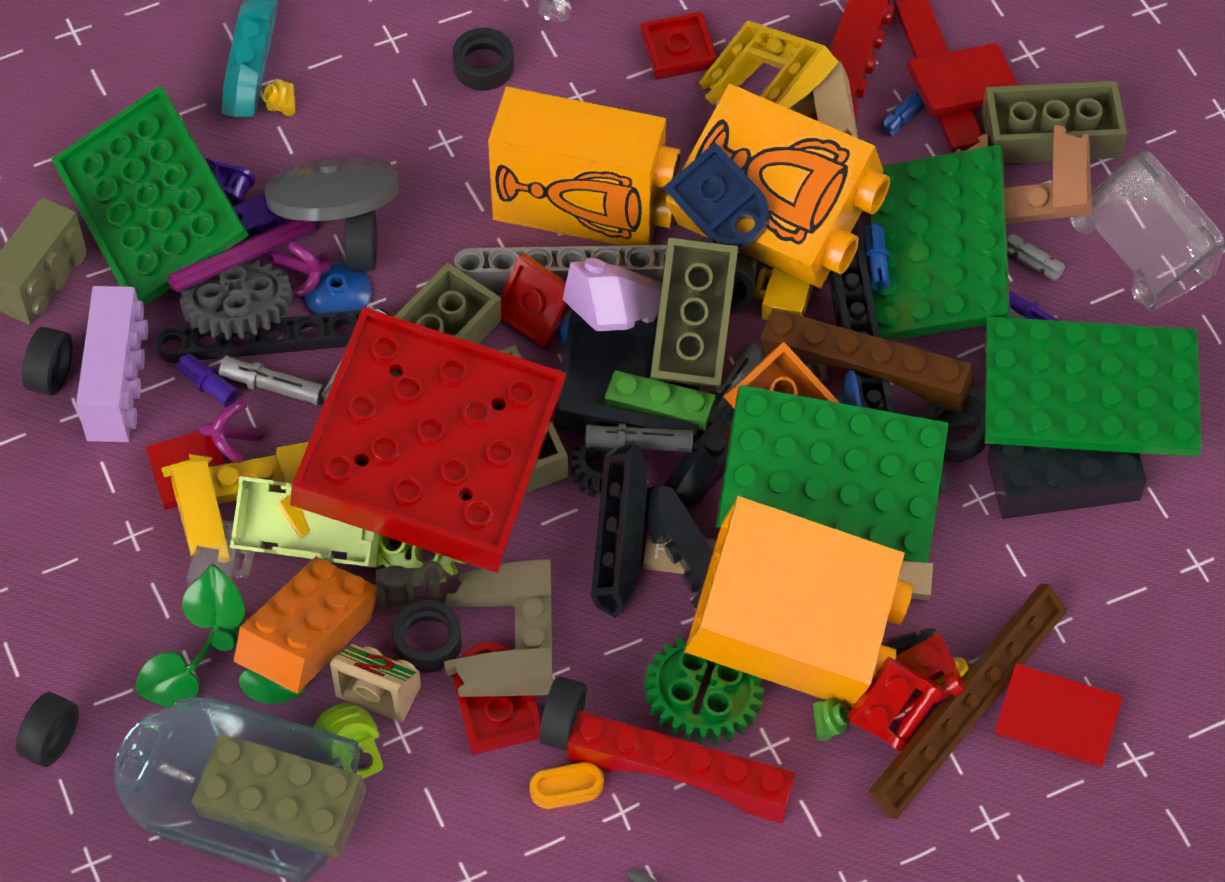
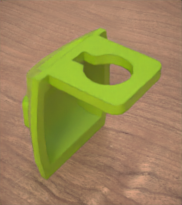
M352 702L342 703L329 708L318 717L313 725L317 740L332 757L340 756L346 771L362 776V779H365L383 769V763L375 743V739L380 737L372 716L363 707ZM359 748L363 752L371 754L370 764L360 770L352 767V761L356 756L354 750Z

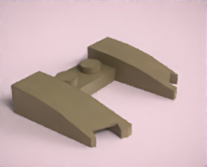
M551 559L501 564L498 573L483 568L461 573L459 582L462 584L455 594L448 593L445 598V604L450 608L515 606V650L484 653L444 661L447 676L458 673L464 683L458 688L459 696L548 695L553 683Z

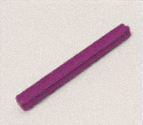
M292 219L240 242L217 256L195 262L170 273L167 277L169 286L173 291L177 292L187 289L314 232L316 229L314 221Z

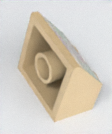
M354 644L335 656L330 663L336 697L403 723L421 688L420 673L414 665L405 660L394 661L384 657L375 648L368 646L361 648Z

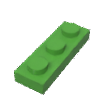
M615 370L605 396V406L698 424V429L706 431L715 405L716 395Z

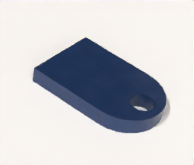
M715 142L663 187L666 194L713 243L738 246V249L747 247L755 243L764 234L769 224L770 210L764 194ZM749 218L755 221L753 229L748 233H740L736 230L737 224L742 219Z

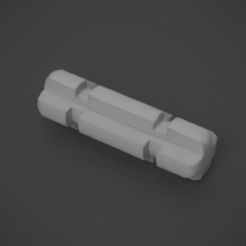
M1015 234L1007 237V253L1009 255H1017L1019 261L1039 273L1042 270L1044 276L1052 281H1057L1063 275L1065 265L1057 259L1050 260V255L1030 243L1024 244V239Z

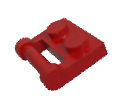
M937 633L896 656V661L932 681L945 675V681L939 684L946 691L941 700L952 694L958 696L966 691L965 684L946 640L941 634ZM921 694L907 701L897 714L895 719L900 725Z
M888 656L872 679L870 687L859 698L849 713L848 718L851 723L888 742L898 751H902L935 701L939 702L946 691L938 683ZM915 688L922 691L923 693L897 730L891 728V723Z

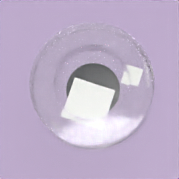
M540 0L538 12L544 19L560 23L569 19L572 5L568 0Z

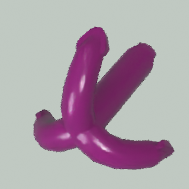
M289 242L288 248L290 252L295 253L298 257L273 251L269 254L268 258L274 265L308 274L306 282L292 291L293 297H303L315 289L320 281L321 274L328 272L331 268V259L325 253H320L319 262L300 243Z
M236 401L227 406L215 417L213 423L203 424L200 427V433L204 437L212 436L218 449L230 460L237 463L243 462V455L226 438L246 441H259L263 438V432L259 428L226 424L233 416L247 408L246 401Z

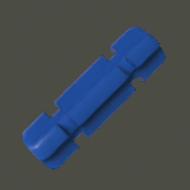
M917 88L911 92L912 95H908L891 111L892 114H887L881 120L880 129L882 132H885L888 136H893L901 129L899 126H904L920 111V108L925 107Z

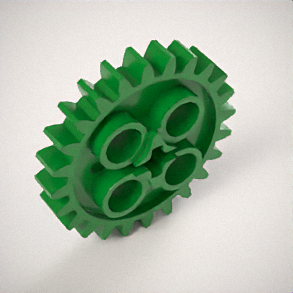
M679 637L675 638L673 648L670 645L664 644L661 654L655 653L653 655L652 665L647 667V678H645L643 689L647 690L644 701L645 703L652 704L650 715L656 716L661 714L658 726L663 727L671 724L670 735L672 737L679 731L684 732L685 741H689L692 735L697 736L698 743L702 746L705 737H710L714 745H718L720 735H723L729 742L733 740L735 731L743 735L747 724L753 725L756 713L760 711L762 705L760 700H762L764 688L760 687L762 678L685 653L686 644ZM712 663L715 667L710 683L707 687L700 712L695 715L692 711L698 692L701 689L707 667ZM685 666H693L697 670H689ZM721 677L729 678L732 682L723 681ZM674 696H683L687 700H678ZM716 707L723 712H714L710 708Z

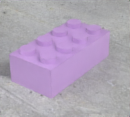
M93 286L76 402L87 441L129 442L130 429H136L137 410L133 406L134 399H139L141 394L140 378H137L138 369L144 368L145 353L144 349H141L142 340H147L148 321L143 320L144 305L143 301H138L135 287Z

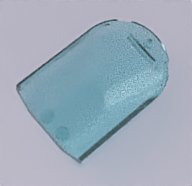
M210 698L174 701L175 705L155 714L151 711L137 722L125 737L118 751L115 761L114 781L124 809L139 826L161 838L294 882H306L324 866L327 855L201 817L191 801L219 732L357 774L361 752L356 740Z

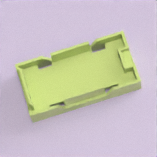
M239 477V489L230 548L309 559L317 556L331 562L376 567L379 534L302 509L310 533L300 539L277 506L279 501L286 498L287 495H291L292 483ZM273 485H279L286 492H271V488H273ZM263 541L278 543V547L273 546L272 550L265 549ZM332 551L346 552V560L333 558Z

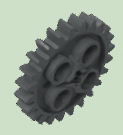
M257 260L252 265H248V262L242 263L182 290L180 304L185 322L190 321L192 329L199 327L201 334L211 330L212 337L214 338L220 333H225L226 339H229L233 333H238L240 338H244L246 331L257 335V328L262 327L269 330L270 322L280 323V315H288V307H292L291 298L293 296L288 276H282L281 269L273 270L272 264L261 267V262Z

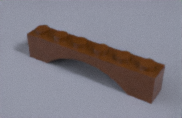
M774 308L771 310L761 335L765 357L785 342L805 365H829L869 374L898 385L928 403L959 412L963 411L973 384L972 363Z

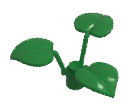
M213 563L188 587L182 600L183 612L192 624L200 628L212 626L209 638L194 660L187 666L182 655L175 651H165L151 657L143 665L136 679V691L142 698L170 708H178L189 704L195 699L199 690V680L191 671L196 669L210 648L214 646L220 651H228L237 646L239 631L243 625L242 620L245 614L244 600L233 581ZM248 668L239 677V686L243 692L253 700L266 704L290 701L304 693L307 687L306 685L297 694Z

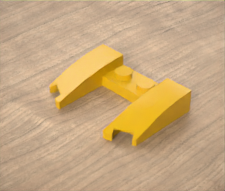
M747 20L698 83L703 89L711 88V91L704 96L710 104L714 105L716 104V99L723 96L729 83L738 87L765 63L781 70L760 97L790 108L816 88L839 62L825 45Z
M309 442L277 447L276 455L246 460L241 463L235 462L208 467L207 460L172 466L171 482L190 555L192 557L196 556L198 546L219 551L218 562L229 563L230 556L218 504L237 500L240 476L293 483ZM273 485V488H271V492H286L279 485Z

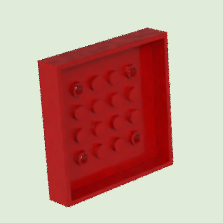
M363 307L292 483L290 505L498 573L561 396L566 373ZM392 371H398L402 375L396 377L391 375L390 373ZM499 404L504 409L496 410L493 408V405ZM363 460L367 465L358 466L355 462ZM462 494H467L471 497V499L462 500L459 496Z

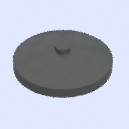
M331 157L309 161L283 170L267 182L264 191L268 209L278 216L302 221H328L358 216L388 204L398 195L400 180L397 169L385 161L367 157Z

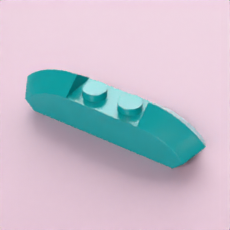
M243 0L225 74L221 114L233 117L256 115L277 15V0Z

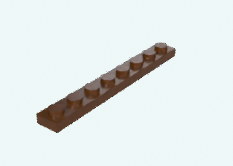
M1049 584L1038 585L962 677L966 691L958 696L952 694L942 701L870 788L868 793L887 818L898 819L1010 682L1015 664L1024 665L1065 615L1067 609Z

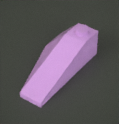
M588 258L585 261L570 263L562 299L596 331L626 330L633 328L637 320L642 319L646 323L655 321L656 315L659 314L663 282L596 258Z

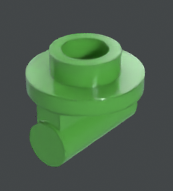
M830 698L813 704L816 738L818 741L830 740L832 736L840 735L847 731V726L850 722L848 718L849 712L843 703Z

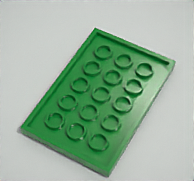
M161 85L52 158L57 171L120 287H135L138 301H143L144 306L170 289L167 280L170 273L195 262L217 256L249 236L175 105Z
M1000 144L882 166L883 174L890 177V186L879 210L873 215L870 214L871 224L875 223L883 227L885 248L890 253L887 265L891 285L885 290H880V284L877 282V291L872 290L881 338L891 341L986 325L987 316L1010 318L1003 151Z
M987 316L984 443L1199 457L1202 448L1198 329Z
M740 385L737 389L716 528L721 527L736 498L740 496L905 553L903 560L928 563L949 423Z

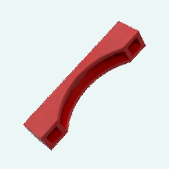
M580 710L568 741V762L575 764L589 762L598 766L602 772H638L676 780L714 794L748 814L779 823L784 822L793 792L795 772Z

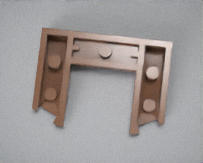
M1054 125L1053 182L1004 188L1006 224L1092 215L1090 138L1087 134H1083L1079 138L1066 134L1065 127ZM984 134L978 137L980 142L967 150L990 146L989 135Z

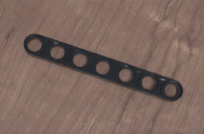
M379 309V310L383 311L384 313H386L387 315H390V316H391V314H390L388 311L383 310V309ZM361 310L281 317L280 323L270 322L269 330L262 327L257 328V335L246 331L245 334L250 336V340L242 345L232 342V338L238 333H233L229 339H226L225 333H220L215 337L216 342L213 346L202 348L197 343L203 337H212L211 330L201 334L199 327L193 329L191 326L168 328L158 334L156 346L159 357L168 363H178L180 357L186 354H191L200 361L221 359L225 356L232 358L347 347ZM340 324H349L353 327V330L347 335H339L334 331ZM306 327H315L319 330V333L313 338H304L300 335L301 331ZM273 330H280L285 334L281 340L276 342L269 341L266 335ZM172 339L182 343L180 348L175 351H167L163 348V345Z

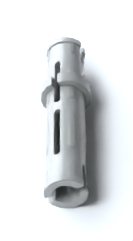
M229 356L223 358L219 369L220 377L247 384L249 389H265L312 403L316 406L320 404L322 400L320 394L325 388L324 384L314 383L264 368L262 363L254 362V364L230 358Z

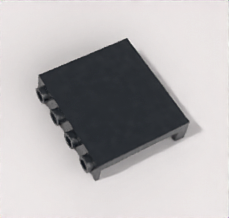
M572 309L568 320L561 371L565 372L566 376L554 413V427L586 433L587 424L619 427L620 423L626 424V427L693 430L694 444L698 424L605 406V396L615 370L650 379L658 317H655V321L646 323L642 319L637 320L633 328L626 330L596 331ZM669 383L699 391V386Z

